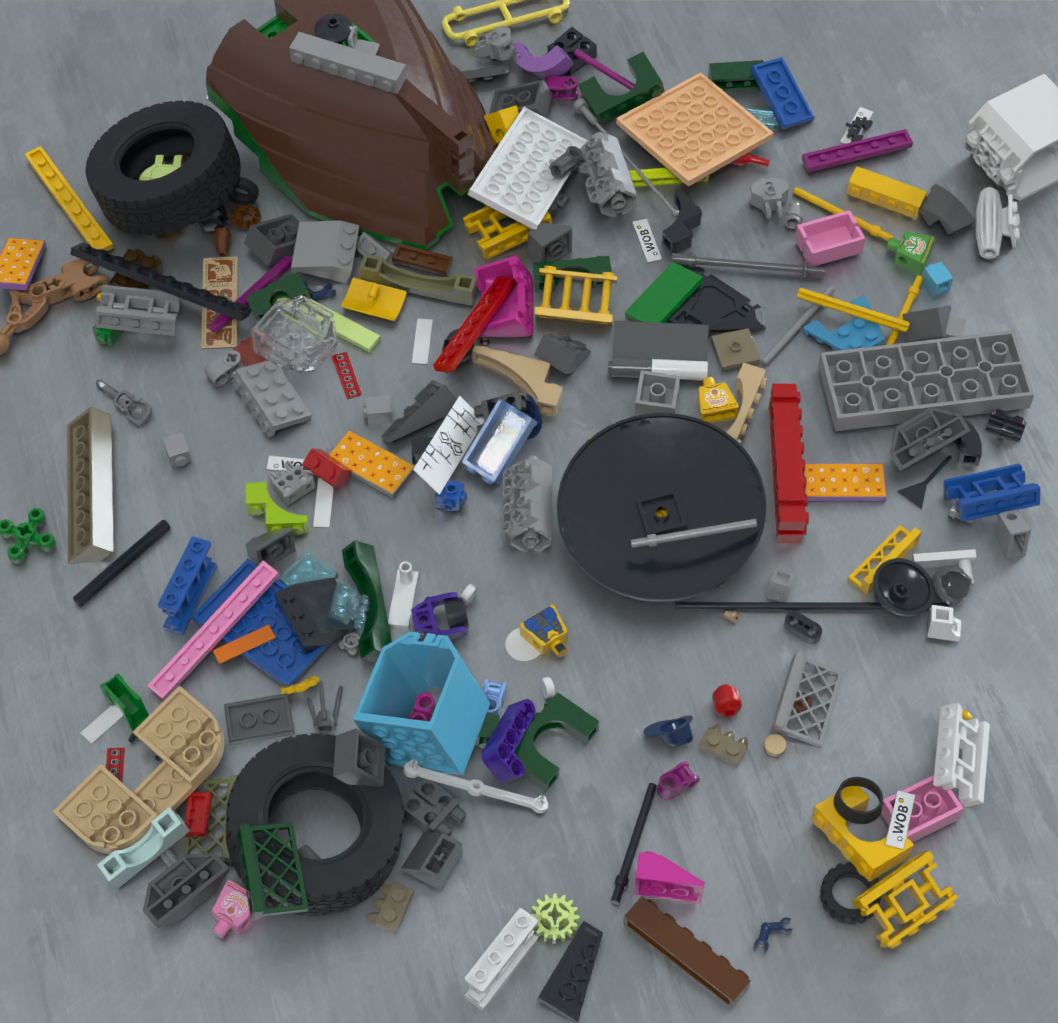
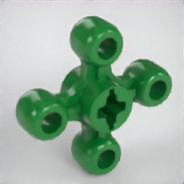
M40 508L31 509L28 514V523H21L17 527L10 520L4 519L0 521V536L3 538L14 537L17 540L16 544L10 546L7 551L8 558L12 563H21L25 558V549L33 548L35 545H38L44 552L54 550L56 541L53 535L50 533L40 535L36 531L37 527L42 526L46 520L45 514Z

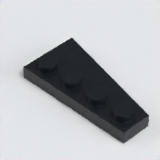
M585 921L582 922L537 1000L574 1023L579 1021L581 1008L603 932Z

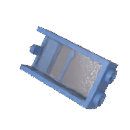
M499 399L461 462L467 465L466 469L476 475L478 472L483 475L482 480L488 484H501L504 471L511 466L538 422L509 403Z

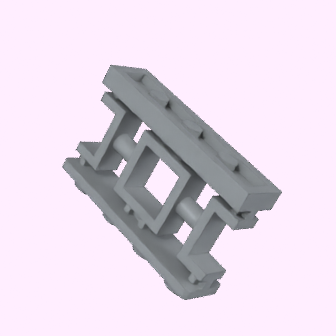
M103 285L100 304L108 305V307L98 306L96 308L95 328L175 336L177 314L169 312L179 313L181 298L164 291ZM130 307H132V308L148 309V310H147V311L134 310V309H130Z

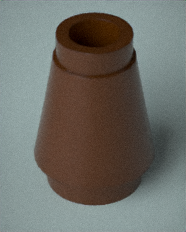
M218 228L213 234L218 257L228 256L232 234L227 228Z

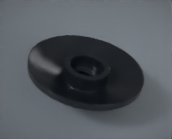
M328 14L316 22L314 29L318 38L341 43L349 38L353 25L350 19L344 15Z

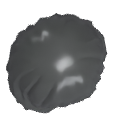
M954 566L942 567L932 577L934 594L948 605H957L967 597L972 578L962 568Z

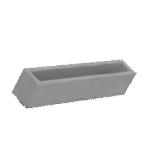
M298 32L289 47L292 62L347 78L351 81L360 82L367 86L376 87L386 92L398 94L407 78L406 64L302 32Z

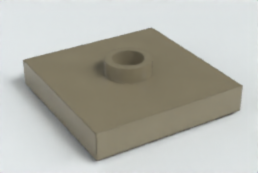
M749 328L711 336V342L722 371L742 367L743 362L750 365L760 363V357Z

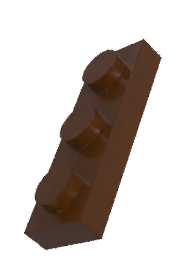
M399 243L392 256V263L447 276L453 262L451 256Z

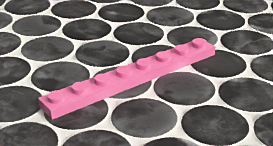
M262 561L147 687L164 701L280 576L279 573L265 561Z

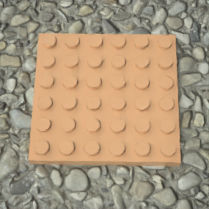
M701 72L667 90L660 96L616 118V124L687 186L694 184L773 139L774 134Z

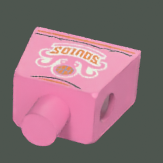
M228 879L212 909L213 917L218 921L212 932L220 938H224L229 930L240 935L255 921L250 919L246 889Z

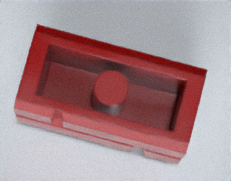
M312 448L302 463L303 467L311 470L313 474L332 487L342 488L352 473L351 469L322 449Z

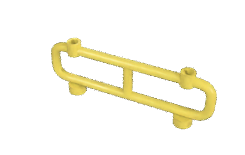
M499 0L462 10L460 6H456L452 9L451 14L446 15L442 19L441 24L448 38L452 40L463 39L467 46L472 47L479 41L477 35L491 32L496 27H510L546 16L551 23L556 24L562 20L563 15L561 12L569 8L570 1L562 0V5L512 18L506 6L526 0ZM500 8L505 18L504 21L460 33H454L448 24L453 20L462 21L467 16Z

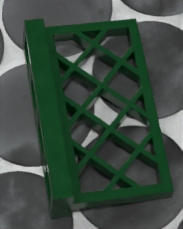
M293 822L249 827V824L239 825L236 836L251 921L260 920L264 916L308 911ZM288 829L289 839L285 843L275 836L278 830ZM262 832L269 838L261 845L254 840L253 833ZM270 840H273L282 847L276 855L265 848ZM284 849L293 856L290 864H287L278 857ZM261 852L272 858L267 867L258 862L257 857ZM275 861L285 868L280 877L269 870ZM287 871H290L297 878L294 886H291L282 879ZM265 873L276 880L270 889L262 884L261 881ZM278 883L290 890L284 899L273 892ZM291 893H294L300 898L301 905L293 906L286 900ZM269 895L280 902L277 908L266 909L265 900Z

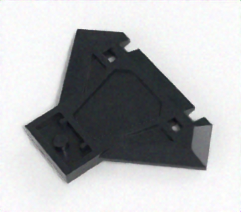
M685 267L703 276L704 281L683 302L680 309L669 319L668 323L709 325L708 336L713 331H737L747 328L749 330L766 329L763 308L760 305H749L751 301L749 298L714 275L705 276L703 268Z

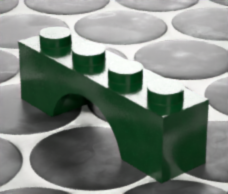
M609 256L533 263L535 293L544 292L545 276H540L539 273L540 268L544 269V266L556 267V270L602 275L603 272L612 273ZM553 277L551 291H555L557 284L565 278ZM592 281L591 286L593 288L603 287V282Z

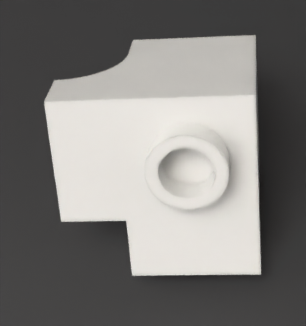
M932 605L928 613L927 637L959 642L961 620L953 617V608Z

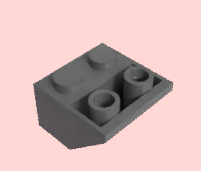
M560 331L543 334L534 356L547 363H551V366L561 372L570 374L578 369L590 355L591 350L587 349L586 344L583 342H575L570 339L569 334Z
M423 832L401 867V870L441 890L463 854L462 843L444 833Z

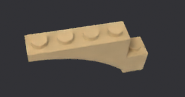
M474 345L472 351L473 363L486 366L511 379L533 397L540 408L541 414L557 416L563 399V387L554 383H548L551 363L527 358L523 355L510 354L506 351L489 349L486 346Z

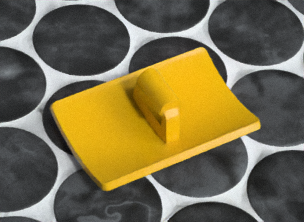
M352 278L341 307L395 321L402 309L407 292Z

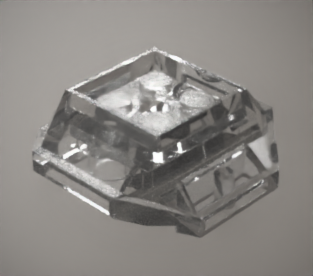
M303 295L292 300H285L274 304L251 329L254 352L285 371H295L297 373L315 371L338 346L334 314Z

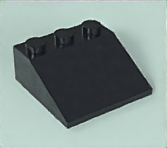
M334 577L293 584L275 593L277 606L304 655L362 628Z

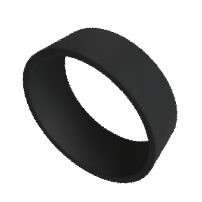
M851 777L841 783L834 796V807L842 818L855 824H868L878 819L881 815L883 794L875 782L864 777ZM849 786H861L872 791L880 803L873 810L857 811L844 803L841 797V790Z

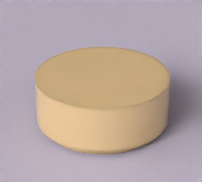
M778 734L769 735L764 743L765 752L772 757L783 755L786 750V740Z

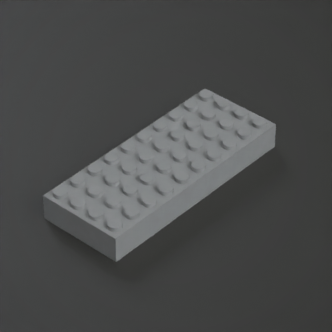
M1014 330L822 352L818 364L835 432L902 424L930 407L961 413L962 416L986 414L997 409L1002 411L1027 409L1031 407L1034 398V391Z

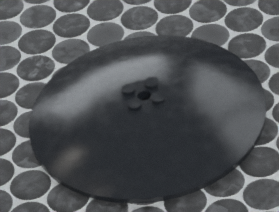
M651 413L633 416L604 428L591 437L576 452L560 482L557 496V518L561 536L571 557L597 583L620 595L637 600L651 602L679 601L705 594L719 587L738 573L754 553L764 529L766 494L762 477L753 459L743 446L728 433L711 423L691 416L674 413ZM664 510L667 512V515L665 517H658L656 512ZM756 519L757 527L660 543L655 547H649L648 545L632 548L631 540L645 538L650 534H656L657 536Z

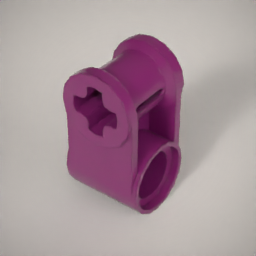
M556 75L546 77L545 83L553 94L552 100L574 101L578 98L577 78Z
M687 761L681 762L675 768L660 776L657 794L661 799L671 800L697 785L700 778L694 775ZM668 784L672 788H665L663 785Z

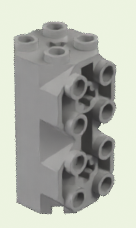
M601 132L595 133L580 148L583 156L578 164L580 173L589 176L585 183L591 203L599 206L601 214L611 218L617 217V213H622V215L628 214L637 206V194L618 139Z
M529 456L526 460L513 464L511 468H507L503 473L502 495L511 501L502 508L501 530L510 536V545L516 549L528 551V548H534L535 552H540L551 546L552 466L542 460H538L535 456Z

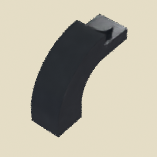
M963 418L971 431L953 441L958 449V464L978 466L982 456L981 439L974 426Z

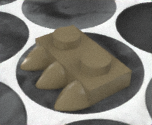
M716 724L711 728L708 727L698 748L738 767L747 751L748 740L747 737L735 741L733 730L723 735L721 734L720 724Z
M392 883V885H383L379 888L381 894L386 899L373 900L374 906L380 912H372L366 916L373 925L397 934L414 895V890Z

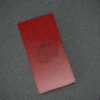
M198 792L189 795L185 825L190 831L185 837H207L212 794L210 792Z

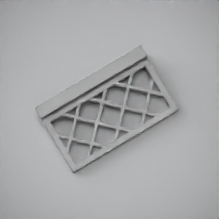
M797 650L789 666L770 733H782L821 748L843 671L804 657L805 653ZM805 665L813 667L817 674L808 677L804 670ZM829 673L837 677L834 683L828 685L823 675ZM819 677L824 687L816 690L810 680ZM806 683L811 692L803 695L799 685ZM826 690L830 700L823 703L818 693ZM814 696L818 705L810 708L805 700L806 697ZM801 701L806 710L797 714L793 704ZM821 708L825 718L817 721L813 711ZM808 714L813 724L805 727L800 717ZM795 719L800 729L794 731L787 728L789 721ZM816 727L820 734L819 738L810 737L807 730Z

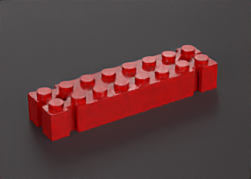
M772 383L769 400L777 543H802L803 535L807 534L809 512H806L805 508L808 505V495L804 494L807 480L806 477H803L805 459H802V454H804V442H801L803 425H800L802 409L798 405L801 402V393L797 392V384Z

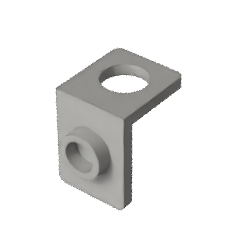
M353 26L348 38L349 47L376 55L380 47L379 43L358 39L357 26Z

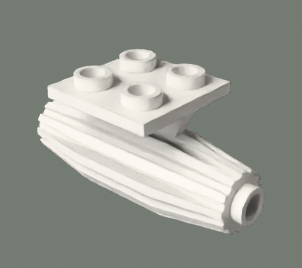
M987 187L980 192L976 208V240L981 257L992 259L999 255L1003 235L1011 237L1012 248H1016V240H1020L1018 228L1020 218L1017 201H1013L1012 194H1008V207L1002 209L998 190Z

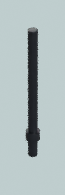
M649 783L620 873L614 881L615 889L611 903L616 905L620 903L623 890L627 888L629 882L628 875L657 789V785L654 783Z

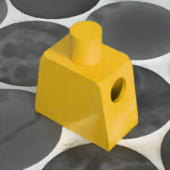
M517 105L484 115L496 143L502 141L519 115Z

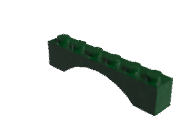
M354 540L342 549L344 567L355 582L364 606V629L358 640L361 659L376 663L382 648L392 642L374 546Z

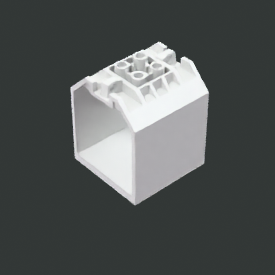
M1044 73L987 101L968 122L967 128L973 130L966 135L962 146L973 154L976 164L982 167L988 177L992 178L997 185L1006 190L1007 196L1012 194L1013 199L1019 201L1058 182V87Z

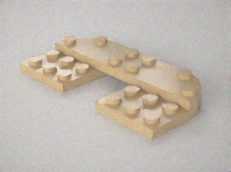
M181 686L177 687L133 731V734L163 760L133 792L100 764L53 811L65 825L93 850L111 854L115 850H123L137 843L149 831L152 820L168 807L175 811L218 766L225 745L222 728L213 714Z

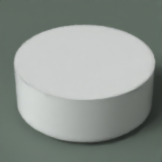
M469 584L460 596L463 599L464 605H468L478 591L472 584Z
M550 677L541 678L540 688L545 699L553 698L555 696V688Z

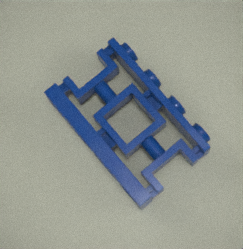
M1021 464L1000 467L943 481L944 497L948 500L958 498L956 500V511L959 512V519L962 522L997 515L1001 512L1040 505V486L1034 483L1023 484L1025 483V472L1022 471ZM997 489V491H994V492L984 493V492H986V491H991V490Z
M194 536L191 537L158 603V608L163 609L162 612L168 615L163 625L165 631L184 636L192 620V615L196 612L217 569V564L211 562L212 558L206 556L211 547L210 541Z

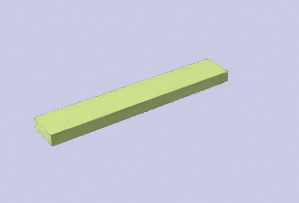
M279 298L275 301L276 304L368 353L381 340L380 335L312 299L297 306H293L288 298Z

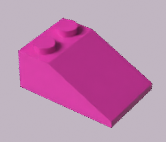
M651 851L639 852L634 895L702 903L705 882L662 855H657Z

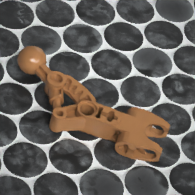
M76 259L61 267L62 274L29 284L26 291L9 289L12 305L10 306V313L6 316L7 324L0 331V356L8 351L9 338L14 333H20L36 324L48 311L49 305L71 296L76 301H84L102 292V286L108 285L106 277L102 275L89 276L99 266L93 264L85 268L90 262ZM102 282L101 285H99V286H94V285H96L97 283ZM20 303L31 305L24 315H22Z

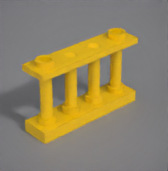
M544 266V269L540 268L539 273L540 276H545L542 304H540V307H535V318L613 326V315H610L608 306L611 283L617 284L618 277L614 276V273L603 272L601 275L556 270V267ZM553 277L565 278L562 305L559 309H553L550 305ZM572 279L584 280L582 302L579 311H572L569 307ZM592 281L603 282L601 307L598 313H591L589 310Z

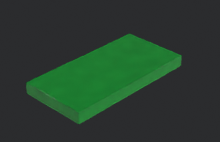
M672 262L625 311V316L634 322L665 323L704 281L703 276Z

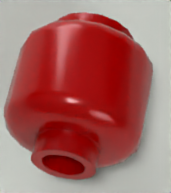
M724 684L713 692L712 700L715 712L718 715L732 717L741 710L742 702L739 690L736 687Z

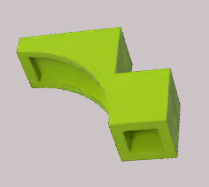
M267 482L246 483L245 504L247 514H266L267 533L289 527L295 535L309 533L308 516L292 514L277 506L268 493Z

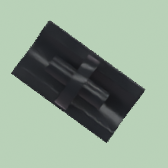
M997 409L996 411L992 410L986 430L1001 434V439L1007 436L1021 440L1027 422L1024 421L1023 417H1011L1006 415L1004 411Z

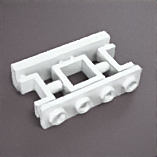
M953 703L940 708L933 785L936 787L942 786L943 790L958 788V800H960V804L964 807L983 804L990 724L986 721L978 722L977 718L963 720L961 705ZM959 748L963 750L962 760L958 758Z
M522 908L518 909L465 977V982L468 983L470 988L465 994V998L482 1011L486 1009L538 942V936L534 934L535 931L533 930L538 924V920Z

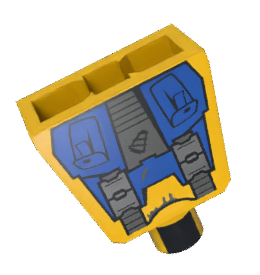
M553 604L519 624L520 635L541 655H546L552 650L557 657H562L567 653L568 649L564 643L568 640V631Z

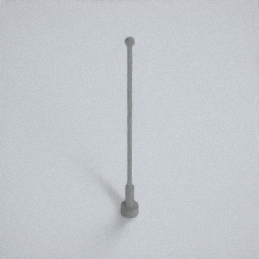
M583 98L578 99L573 104V109L577 114H583L603 134H608L600 126L598 119L588 109L589 104ZM621 149L626 161L672 211V215L678 217L679 211L670 205Z

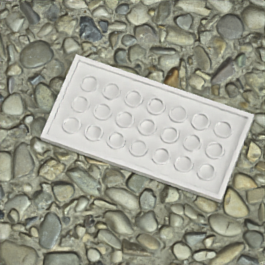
M523 107L470 188L468 195L536 230L572 172L569 171L564 176L555 178L549 169L550 164L563 155L569 146L581 148L588 140Z

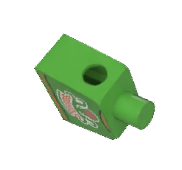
M906 231L901 241L890 238L886 249L896 252L894 258L896 264L918 275H922L932 251L935 237Z

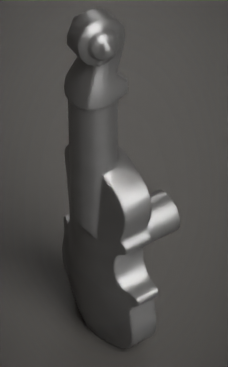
M103 379L96 381V387L102 388L104 392L113 397V403L117 408L127 412L126 418L131 419L137 425L144 424L149 420L152 414V407L142 398L135 400V397L126 390L118 392L110 385L105 384Z

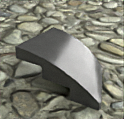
M937 184L931 187L929 195L924 200L925 203L919 210L929 226L941 222L948 235L969 227L976 222L967 208L952 193Z

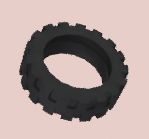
M846 862L844 865L842 863L837 864L834 869L831 868L828 871L821 885L820 900L823 902V908L830 913L829 916L831 918L838 919L840 923L848 922L849 925H855L856 922L864 923L866 919L874 916L873 912L868 916H862L859 908L848 909L841 906L834 899L832 887L839 879L848 877L861 881L869 889L879 882V879L877 877L869 882L864 876L859 874L851 862ZM882 895L870 904H868V906L874 903H878L879 905Z

